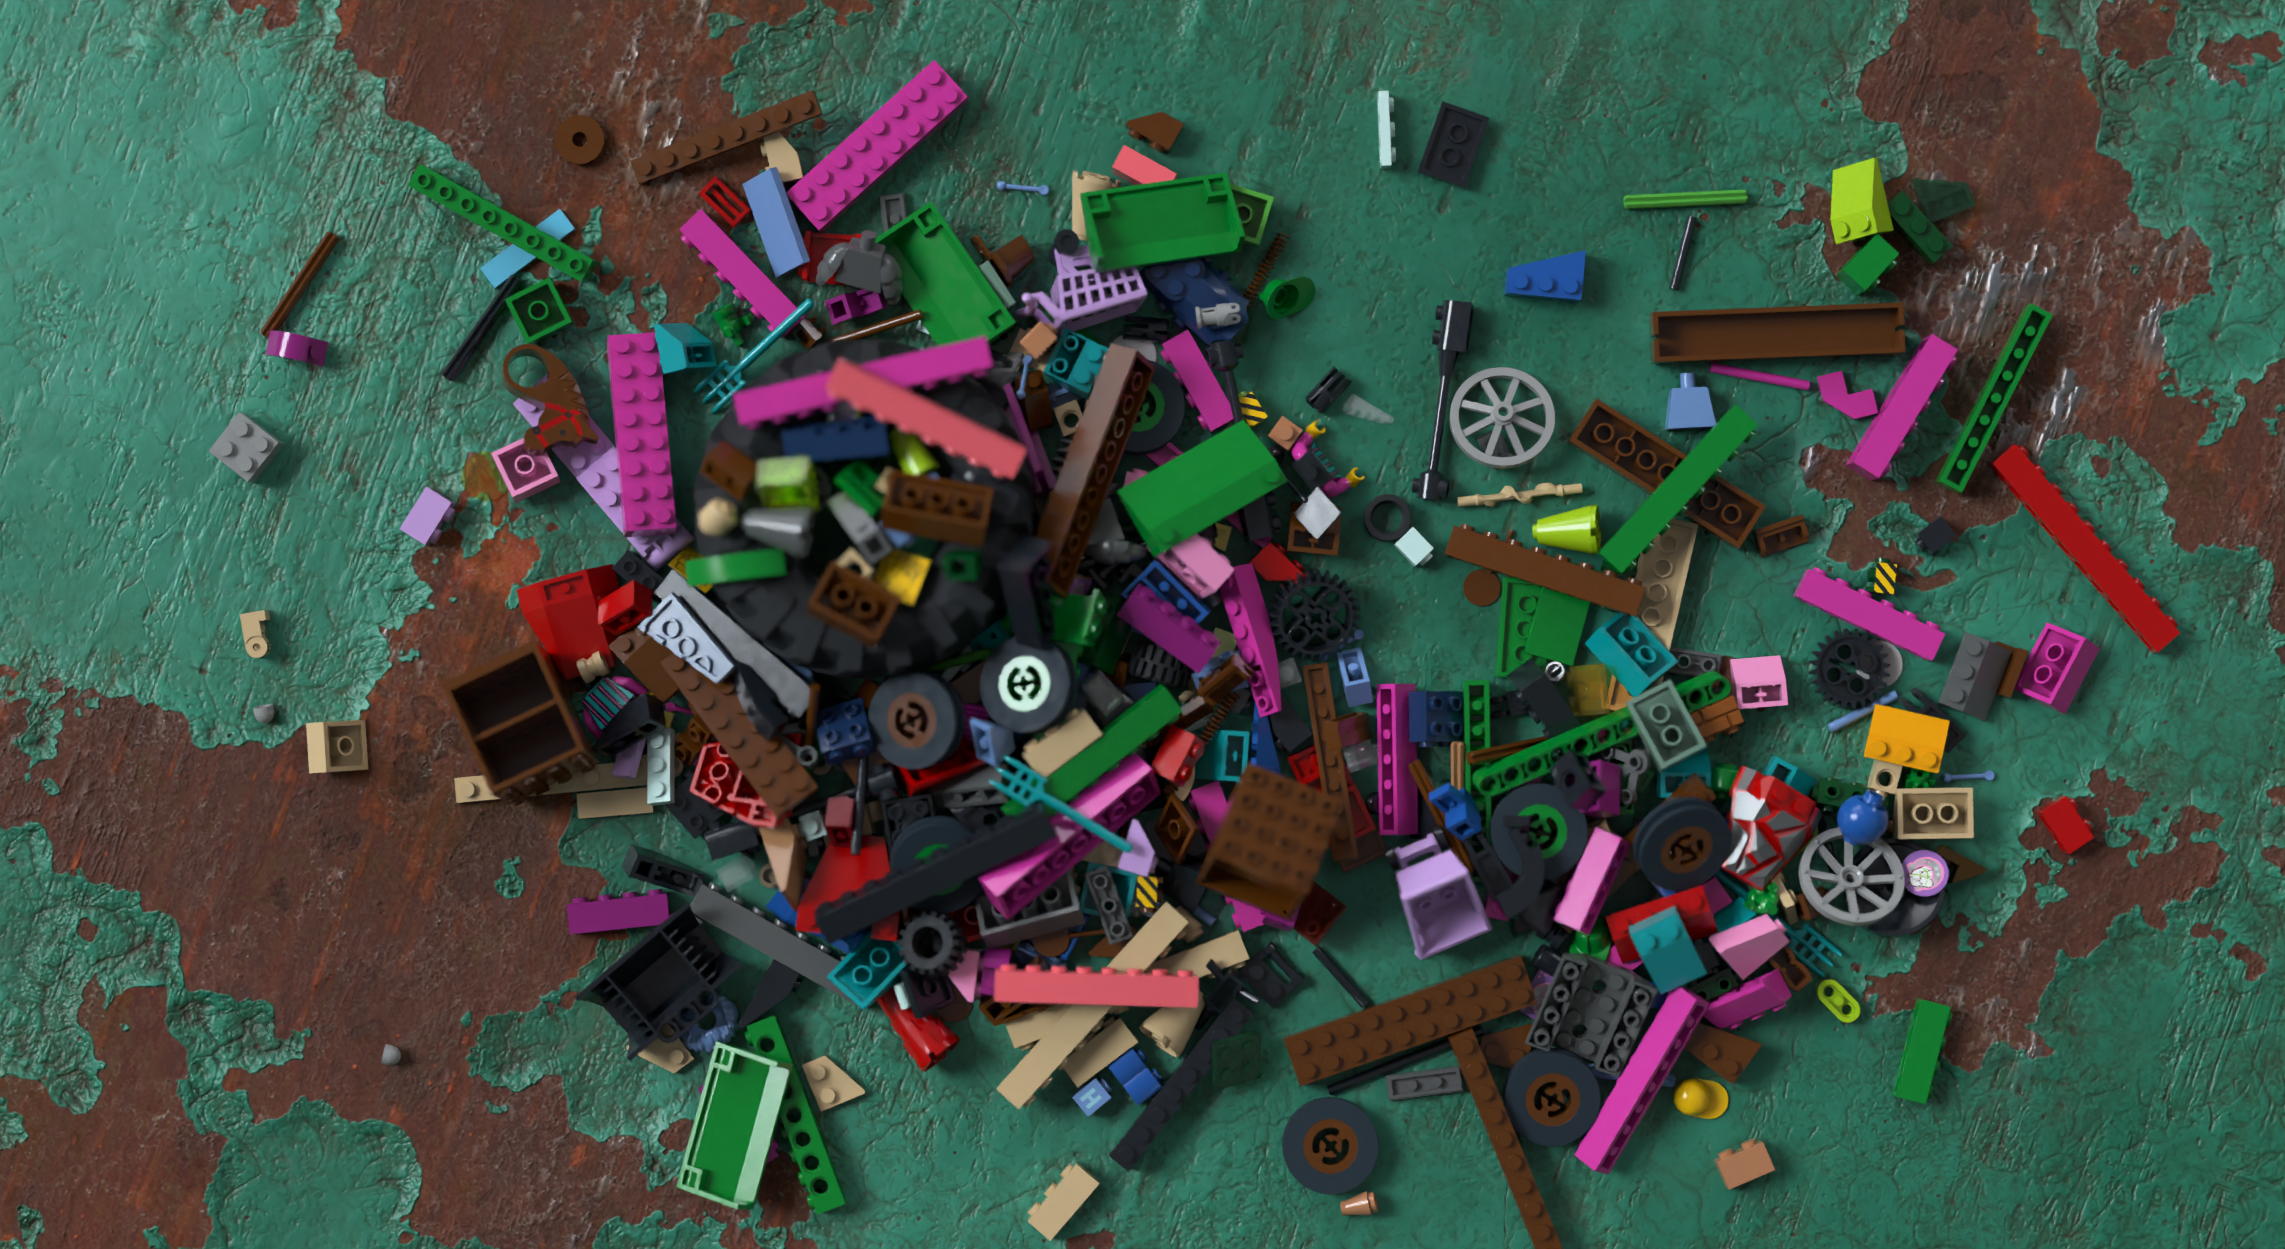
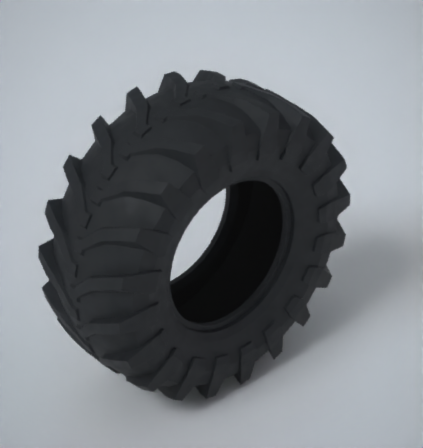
M889 340L832 341L783 358L772 365L763 375L745 386L739 393L817 375V370L820 367L825 368L827 372H832L839 357L858 366L923 350ZM963 375L964 380L948 383V379L938 381V386L923 389V385L913 387V393L1021 444L1017 432L1005 416L1002 408L979 383L967 375ZM732 401L729 409L710 434L695 483L696 505H698L695 508V532L699 549L705 558L778 549L746 535V530L742 529L743 517L745 514H749L750 510L770 509L766 475L786 474L793 467H796L793 463H786L782 428L827 422V412H823L822 408L812 410L813 415L798 418L797 414L787 416V421L772 424V420L762 422L761 427L747 429V426L740 425L735 401ZM868 409L866 412L860 411L861 417L876 415V413ZM890 420L889 423H886L887 433L890 434L891 431L899 427V424ZM917 433L930 455L939 464L937 471L941 479L950 481L954 472L965 477L968 472L976 473L1017 491L1022 496L1012 518L992 509L989 510L983 547L939 539L936 547L927 559L930 560L914 604L910 605L899 601L876 649L807 614L808 603L822 578L816 575L801 557L799 558L784 551L787 574L718 582L712 585L720 598L727 604V609L749 634L779 656L812 671L843 678L875 679L888 676L893 677L900 673L925 669L938 661L947 659L969 645L982 630L985 631L1007 605L998 573V565L1023 535L1033 537L1035 499L1033 480L1026 454L1013 479L1008 476L1003 479L994 475L991 472L992 469L985 465L980 468L971 464L968 461L969 458L962 454L957 457L948 453L945 450L946 447L939 443L931 445L922 440L923 436ZM722 441H726L763 468L762 474L751 483L747 496L741 502L700 473L705 456ZM714 499L728 500L736 508V524L721 537L709 536L699 526L700 511ZM950 549H981L982 574L976 581L946 580V572L942 571V557ZM959 560L962 566H966L965 560Z

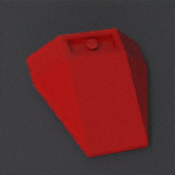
M614 564L581 570L516 590L524 617L566 680L581 676L576 661L582 658L588 660L597 651L603 654L609 668L615 667L616 654L609 645L617 636L598 625L599 600L620 588L616 571L612 569Z

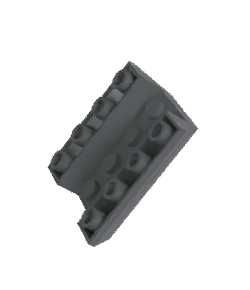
M1586 953L1563 954L1525 1040V1044L1549 1052L1551 1046L1571 1051L1580 1057L1594 1061L1596 1070L1619 1077L1658 989L1632 970ZM1595 981H1604L1606 983L1605 988L1600 991L1594 990L1592 985ZM1578 1024H1583L1587 1027L1586 1031L1582 1034H1576L1572 1030Z

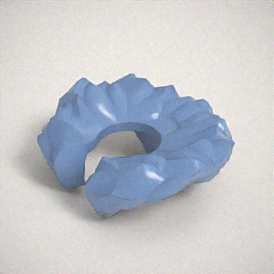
M714 995L706 996L705 1003L712 1002ZM719 995L717 1005L711 1010L716 1016L715 1026L710 1030H703L696 1023L680 1038L683 1039L689 1049H694L696 1052L700 1050L711 1053L714 1050L716 1041L722 1043L730 1042L731 1037H735V1031L739 1030L737 1022L739 1012L736 1005L728 1001L724 996ZM684 1008L681 1011V1015L685 1019H691L695 1016V1012L691 1008Z

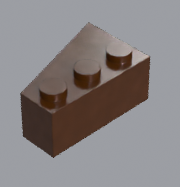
M1040 954L1019 968L1026 969V965H1040L1043 970H1051V967ZM983 995L981 996L978 1008L994 1026L1022 1018L1024 1015L1035 1011H1044L1048 1007L1060 1003L995 1002L994 997Z
M1699 1022L1684 1049L1727 1082L1733 1084L1762 1044Z

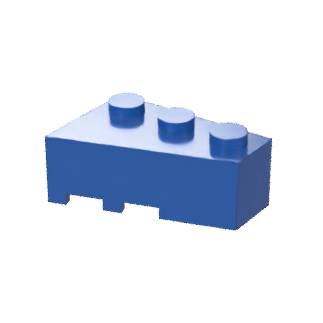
M1586 250L1508 268L1506 271L1504 296L1579 303L1582 298Z

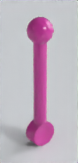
M673 702L666 704L668 712L678 711L694 715L691 709L676 706Z

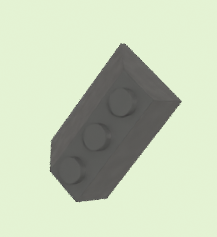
M1965 632L1937 704L1985 722L2012 651Z

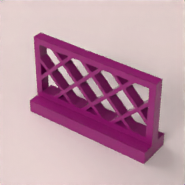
M1011 384L1003 385L1010 406L1003 408V411L1017 432L1021 444L1026 447L1025 454L1033 480L1035 498L1051 493L1056 485V479L1037 430L1029 432Z

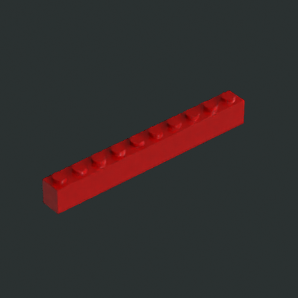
M2010 445L1990 462L1988 466L2150 652L2158 653L2180 634L2176 628L2178 627L2176 621L2170 615L2165 616L2160 610L2161 604L2153 596L2149 597L2143 591L2145 586L2138 578H2132L2127 572L2129 570L2128 566L2120 558L2116 560L2110 553L2112 548L2103 539L2100 541L2095 536L2096 530L2088 521H2082L2077 515L2079 510L2071 502L2067 503L2061 497L2063 494L2061 489L2055 483L2050 484L2045 478V471L2038 464L2034 465L2028 459L2030 455L2027 450L2021 445Z

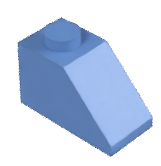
M1361 647L1345 650L1341 653L1336 652L1348 707L1372 703L1371 685Z
M974 718L969 721L977 759L997 767L1004 760L1005 755L1009 756L1015 750L1012 730L991 721Z

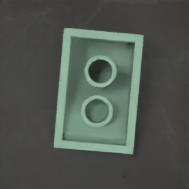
M1671 680L1625 703L1659 774L1705 750L1707 745Z

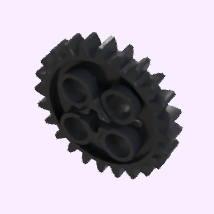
M1845 628L1841 636L1837 630L1833 631L1834 639L1825 635L1826 644L1818 642L1817 646L1820 648V651L1811 652L1817 658L1808 662L1815 666L1814 670L1808 671V674L1815 675L1816 677L1810 683L1819 685L1815 691L1816 693L1822 691L1825 693L1822 698L1823 701L1830 697L1832 698L1831 706H1835L1840 701L1841 709H1845L1847 703H1849L1851 709H1855L1856 702L1861 707H1865V699L1870 702L1875 701L1873 693L1882 695L1878 688L1879 686L1887 687V684L1882 679L1883 677H1890L1889 673L1884 672V668L1890 667L1891 664L1883 663V659L1889 655L1880 654L1879 651L1884 646L1883 644L1874 645L1876 637L1867 640L1868 632H1863L1859 636L1858 629H1854L1850 635L1848 629ZM1841 645L1846 646L1849 650V655L1846 659H1841L1837 654V650ZM1863 656H1868L1872 662L1871 667L1867 670L1863 669L1860 665V660ZM1829 659H1835L1843 665L1852 663L1854 670L1869 675L1870 678L1867 680L1856 673H1849L1847 675L1845 668L1830 663ZM1831 668H1835L1839 674L1835 682H1831L1827 678V672ZM1854 678L1861 682V689L1857 693L1853 692L1850 688V682Z

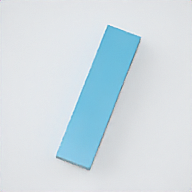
M561 209L536 226L560 241L576 230ZM512 244L480 269L496 289L506 282L510 275L517 274L537 259V257Z

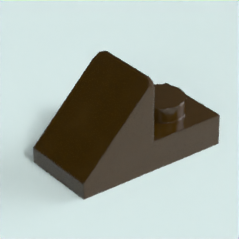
M1937 845L1934 851L1944 859L1948 867H1952L1953 864L1955 865L1947 881L1949 884L1984 874L1987 870L1985 867L1943 845Z

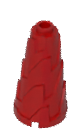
M894 987L877 999L878 1004L891 1020L890 1024L903 1040L904 1047L922 1072H926L946 1057L949 1049L952 1052L960 1043L961 1039L958 1035L954 1034L937 1016L934 1017L932 1013L923 1018L915 1019L911 1007L901 1010Z

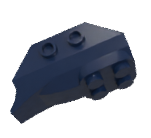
M1209 257L1144 266L1139 272V276L1144 287L1157 299L1155 304L1164 313L1170 311L1175 316L1173 321L1182 330L1187 327L1207 345L1217 340L1230 341L1249 321L1246 307L1250 302L1229 283L1231 278L1222 269L1217 272L1211 266L1213 261ZM1237 303L1240 306L1239 312L1233 313L1241 317V321L1238 324L1221 327L1217 324L1202 326V329L1197 328L1195 307H1200V309L1216 307V304Z

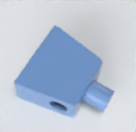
M1695 373L1680 374L1681 388H1672L1669 391L1665 430L1713 428L1716 422L1708 388L1696 387Z

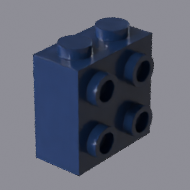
M1463 691L1409 692V742H1420V747H1435V742H1438V747H1451V743L1454 741H1464Z
M862 698L818 710L816 727L821 752L827 765L840 764L845 760L864 757L876 752L868 724V710Z

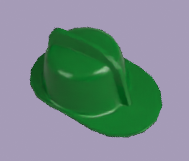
M1305 276L1290 280L1275 279L1268 283L1265 290L1259 294V298L1266 306L1267 314L1270 318L1277 320L1305 309L1315 296V284L1310 278Z
M1598 915L1589 936L1577 930L1574 931L1570 945V954L1586 953L1606 961L1613 940L1606 917Z

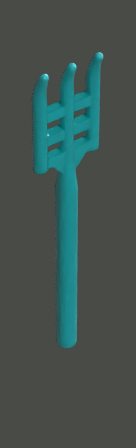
M806 299L751 350L737 366H730L727 360H723L696 386L693 391L694 393H697L708 383L713 388L703 399V404L708 402L717 393L722 398L711 411L712 414L734 397L733 394H737L747 385L746 381L742 380V371L749 367L814 307L812 299ZM724 368L729 373L726 377L721 372ZM715 376L721 380L719 384L713 380ZM732 379L738 383L736 387L730 383ZM725 386L730 391L727 395L722 390Z
M1004 756L1006 761L1019 769L1016 776L999 767L996 769L1000 774L1012 781L1008 788L994 780H989L990 784L1025 806L1041 799L1051 808L1125 853H1131L1133 850V845L1055 797L1046 794L1043 784L1047 782V778L1013 758ZM1023 773L1029 775L1026 781L1020 779ZM1033 778L1039 781L1035 788L1030 785ZM1016 784L1022 787L1018 794L1013 791ZM1026 790L1031 793L1028 800L1022 797Z
M1719 869L1713 875L1736 895L1741 896L1746 902L1748 901L1747 894L1749 891L1724 871ZM1767 914L1773 922L1778 919L1787 931L1784 933L1790 936L1791 944L1788 946L1793 951L1795 957L1822 978H1825V974L1812 963L1816 957L1830 967H1834V964L1821 953L1822 949L1826 946L1838 956H1843L1835 945L1809 924H1804L1801 930H1794L1777 914ZM1807 932L1812 935L1808 941L1803 938ZM1816 939L1821 942L1817 948L1812 945ZM1798 943L1803 945L1799 952L1795 949ZM1807 950L1812 953L1808 958L1803 956Z

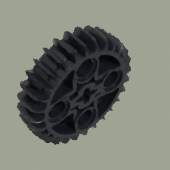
M1306 569L1305 577H1302L1297 572V580L1293 581L1290 577L1287 578L1288 586L1280 583L1282 593L1274 591L1278 601L1270 600L1271 606L1275 608L1268 610L1269 616L1274 617L1269 619L1270 626H1275L1272 628L1273 635H1278L1276 637L1278 644L1283 642V650L1286 651L1290 648L1292 656L1299 651V657L1302 660L1306 654H1308L1310 661H1313L1316 654H1318L1320 660H1323L1324 653H1327L1332 658V650L1336 649L1339 653L1342 652L1341 644L1349 647L1347 637L1355 639L1351 629L1359 630L1358 624L1354 622L1361 620L1360 614L1355 613L1361 610L1358 604H1354L1358 601L1356 595H1352L1354 590L1351 586L1346 588V580L1343 579L1339 582L1337 574L1330 579L1328 570L1325 571L1323 576H1321L1319 569H1316L1314 576H1311L1308 569ZM1314 585L1322 586L1314 596H1311L1303 589ZM1329 593L1338 594L1335 600H1326V596ZM1301 595L1302 600L1299 603L1290 602L1293 596ZM1344 604L1346 617L1344 623H1341L1334 614ZM1288 607L1295 616L1285 626L1283 613L1284 608ZM1309 612L1314 614L1318 613L1320 618H1316L1315 616L1311 617ZM1330 627L1339 628L1336 634H1327ZM1296 629L1304 630L1300 637H1293L1291 635ZM1316 634L1326 641L1319 644H1307Z

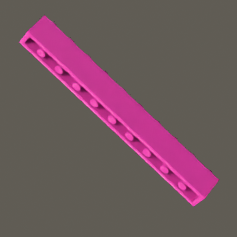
M985 336L858 365L913 392V387L923 385V389L938 386V381L948 379V383L964 380L963 375L973 373L974 377L989 374L988 370L993 369ZM832 372L733 394L739 423L741 426H747V429L761 427L762 422L772 420V424L787 421V416L797 414L798 418L813 415L812 410L822 408L823 412L838 409L837 404L847 402L848 406H852L853 402L845 398L840 401L828 394L829 391L826 390V383Z

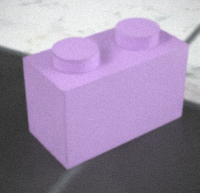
M426 487L403 522L400 530L424 545L429 546L431 542L435 544L442 533L439 529L444 521L448 523L455 513L453 509L455 503L433 489Z

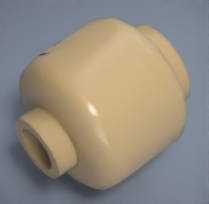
M712 500L699 513V526L702 531L709 536L716 537L726 534L737 522L735 506L728 500Z

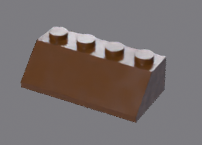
M891 470L882 509L880 529L983 547L993 488Z

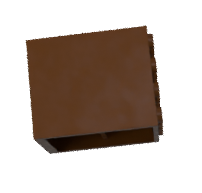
M535 640L442 683V687L491 794L506 804L520 805L527 801V796L534 793L536 795L543 794L550 790V785L557 782L559 785L573 779L572 775L580 771L582 774L595 769V764L600 762L596 752L593 751L591 741L552 657Z
M1247 763L1230 794L1195 884L1289 922L1310 890L1343 801Z

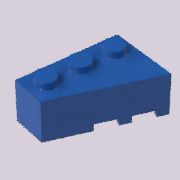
M1155 559L1120 594L1125 598H1129L1140 583L1142 586L1153 590L1155 595L1163 601L1171 603L1181 614L1192 618L1197 625L1212 611L1158 559Z

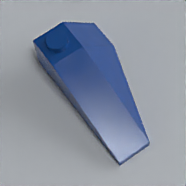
M1254 699L1250 763L1284 777V774L1280 773V766L1267 716L1260 718Z

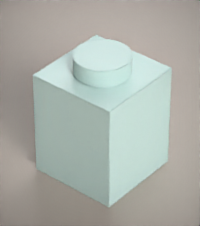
M1414 527L1394 544L1414 567L1418 563L1423 566L1433 556L1430 552L1434 548Z

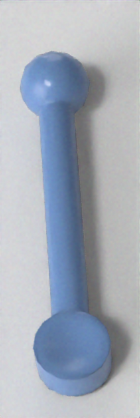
M1004 181L997 183V188L1001 191L1014 189L1039 192L1041 195H1047L1049 192V188L1046 185L1033 187L1006 184Z
M1026 355L1022 359L1024 368L1020 388L1016 392L1018 399H1024L1026 396L1024 389L1028 369L1033 363L1030 355Z
M1356 630L1354 632L1355 639L1349 637L1347 639L1348 643L1356 639H1362L1364 636L1363 631ZM1327 653L1323 654V660H1320L1318 656L1319 661L1325 662L1329 656Z
M1989 770L1980 774L1950 775L1945 773L1942 776V780L1945 783H1949L1951 780L1985 778L1986 780H1992L1994 773Z

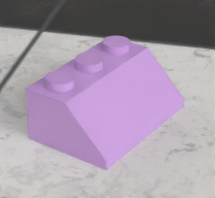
M1133 818L1126 839L1127 842L1133 845V850L1131 853L1122 852L1118 868L1147 877L1148 872L1154 873L1158 857L1154 856V849L1139 820Z

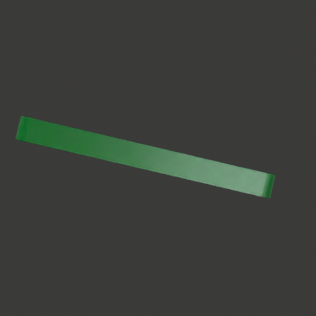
M1709 671L1674 686L1689 713L1727 697L1731 690L1729 681L1717 671ZM1720 681L1719 686L1716 689H1712L1713 684ZM1697 690L1696 696L1689 699L1690 694ZM1626 706L1479 768L1473 774L1472 781L1481 794L1491 797L1549 773L1552 766L1568 750L1589 756L1634 737L1639 732ZM1629 719L1628 724L1624 728H1620L1621 723ZM1606 729L1605 734L1602 737L1597 738L1598 733L1601 730ZM1583 739L1579 747H1574L1576 741ZM1560 749L1557 756L1551 757L1554 750ZM1536 758L1537 762L1535 765L1528 767L1529 762ZM1514 768L1513 773L1506 777L1507 770ZM1491 778L1487 786H1482L1485 779Z

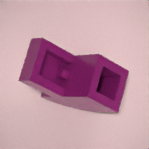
M862 289L857 292L844 293L825 301L832 325L859 320L888 308L883 290L877 293Z
M270 330L265 355L324 366L328 342L299 334Z
M986 947L980 995L994 997L995 968H1000L1001 964H1012V949L999 947L988 949Z

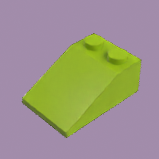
M1877 157L1833 170L1830 220L1836 244L1852 243L1870 238L1875 234L1880 235L1894 231Z

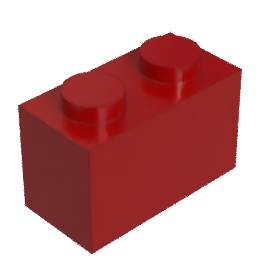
M635 580L599 600L598 625L616 636L652 615V590Z
M1171 725L1150 767L1158 776L1184 787L1185 783L1191 778L1192 769L1197 760L1203 754L1206 742L1185 730Z
M2061 795L2036 813L2064 854H2071L2094 838L2091 833L2093 828L2086 818L2081 819L2077 813L2079 807L2071 797L2067 798V796Z

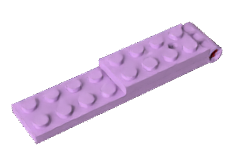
M547 374L532 387L538 386L542 382L545 383L548 380ZM518 398L513 405L532 427L537 426L543 411ZM589 416L590 428L599 438L597 444L583 441L576 448L560 445L552 448V450L624 534L616 446ZM677 518L675 534L626 537L656 572L695 540Z

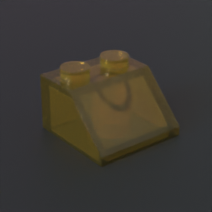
M1605 663L1570 667V672H1566L1567 687H1572V697H1568L1569 708L1574 712V715L1587 716L1610 713Z

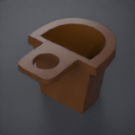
M976 234L970 239L983 260L981 264L989 261L1007 289L1012 287L1013 280L1035 260L1034 254L1022 234L992 254L979 235Z

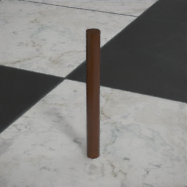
M919 309L830 338L829 341L859 340L924 318L922 310Z
M811 684L809 688L804 747L810 746L814 748L820 691L818 684ZM807 757L805 761L810 762L813 760V757Z

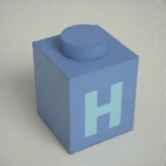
M1095 1076L1072 1095V1098L1089 1117L1111 1098L1109 1092L1112 1088L1103 1078L1098 1080Z

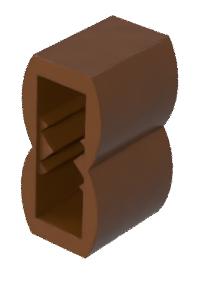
M1785 945L1766 961L1772 968L1779 969L1787 987L1799 991L1812 980L1808 969L1802 963L1796 961L1795 955L1788 945Z

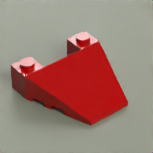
M862 835L860 856L850 855L851 847H833L830 840L798 905L796 931L822 933L814 920L815 909L825 901L832 902L838 899L844 892L848 890L855 891L861 888L867 881L872 879L878 880L891 870L885 837ZM901 911L873 923L871 939L898 941L902 919Z

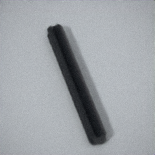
M510 275L442 371V376L449 381H454L507 306L505 299L514 295L522 285V281L515 275Z

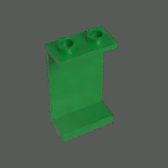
M1094 589L1092 596L1068 594L1066 599L1051 595L1049 604L1054 605L1055 635L1050 641L1094 646L1095 639L1100 634L1102 615L1105 614L1107 609L1106 599L1101 592ZM1006 609L1002 627L1010 636H1014L1008 609Z

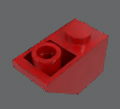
M1269 542L1250 562L1254 570L1266 582L1288 581V577L1295 581L1297 580V572L1302 577H1305L1303 574L1305 569L1295 559L1293 562L1289 561L1284 556L1287 551L1277 542L1274 545Z

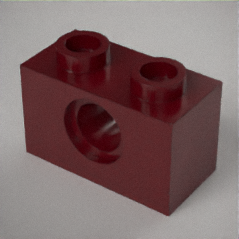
M847 796L828 799L825 827L833 847H851L855 801Z

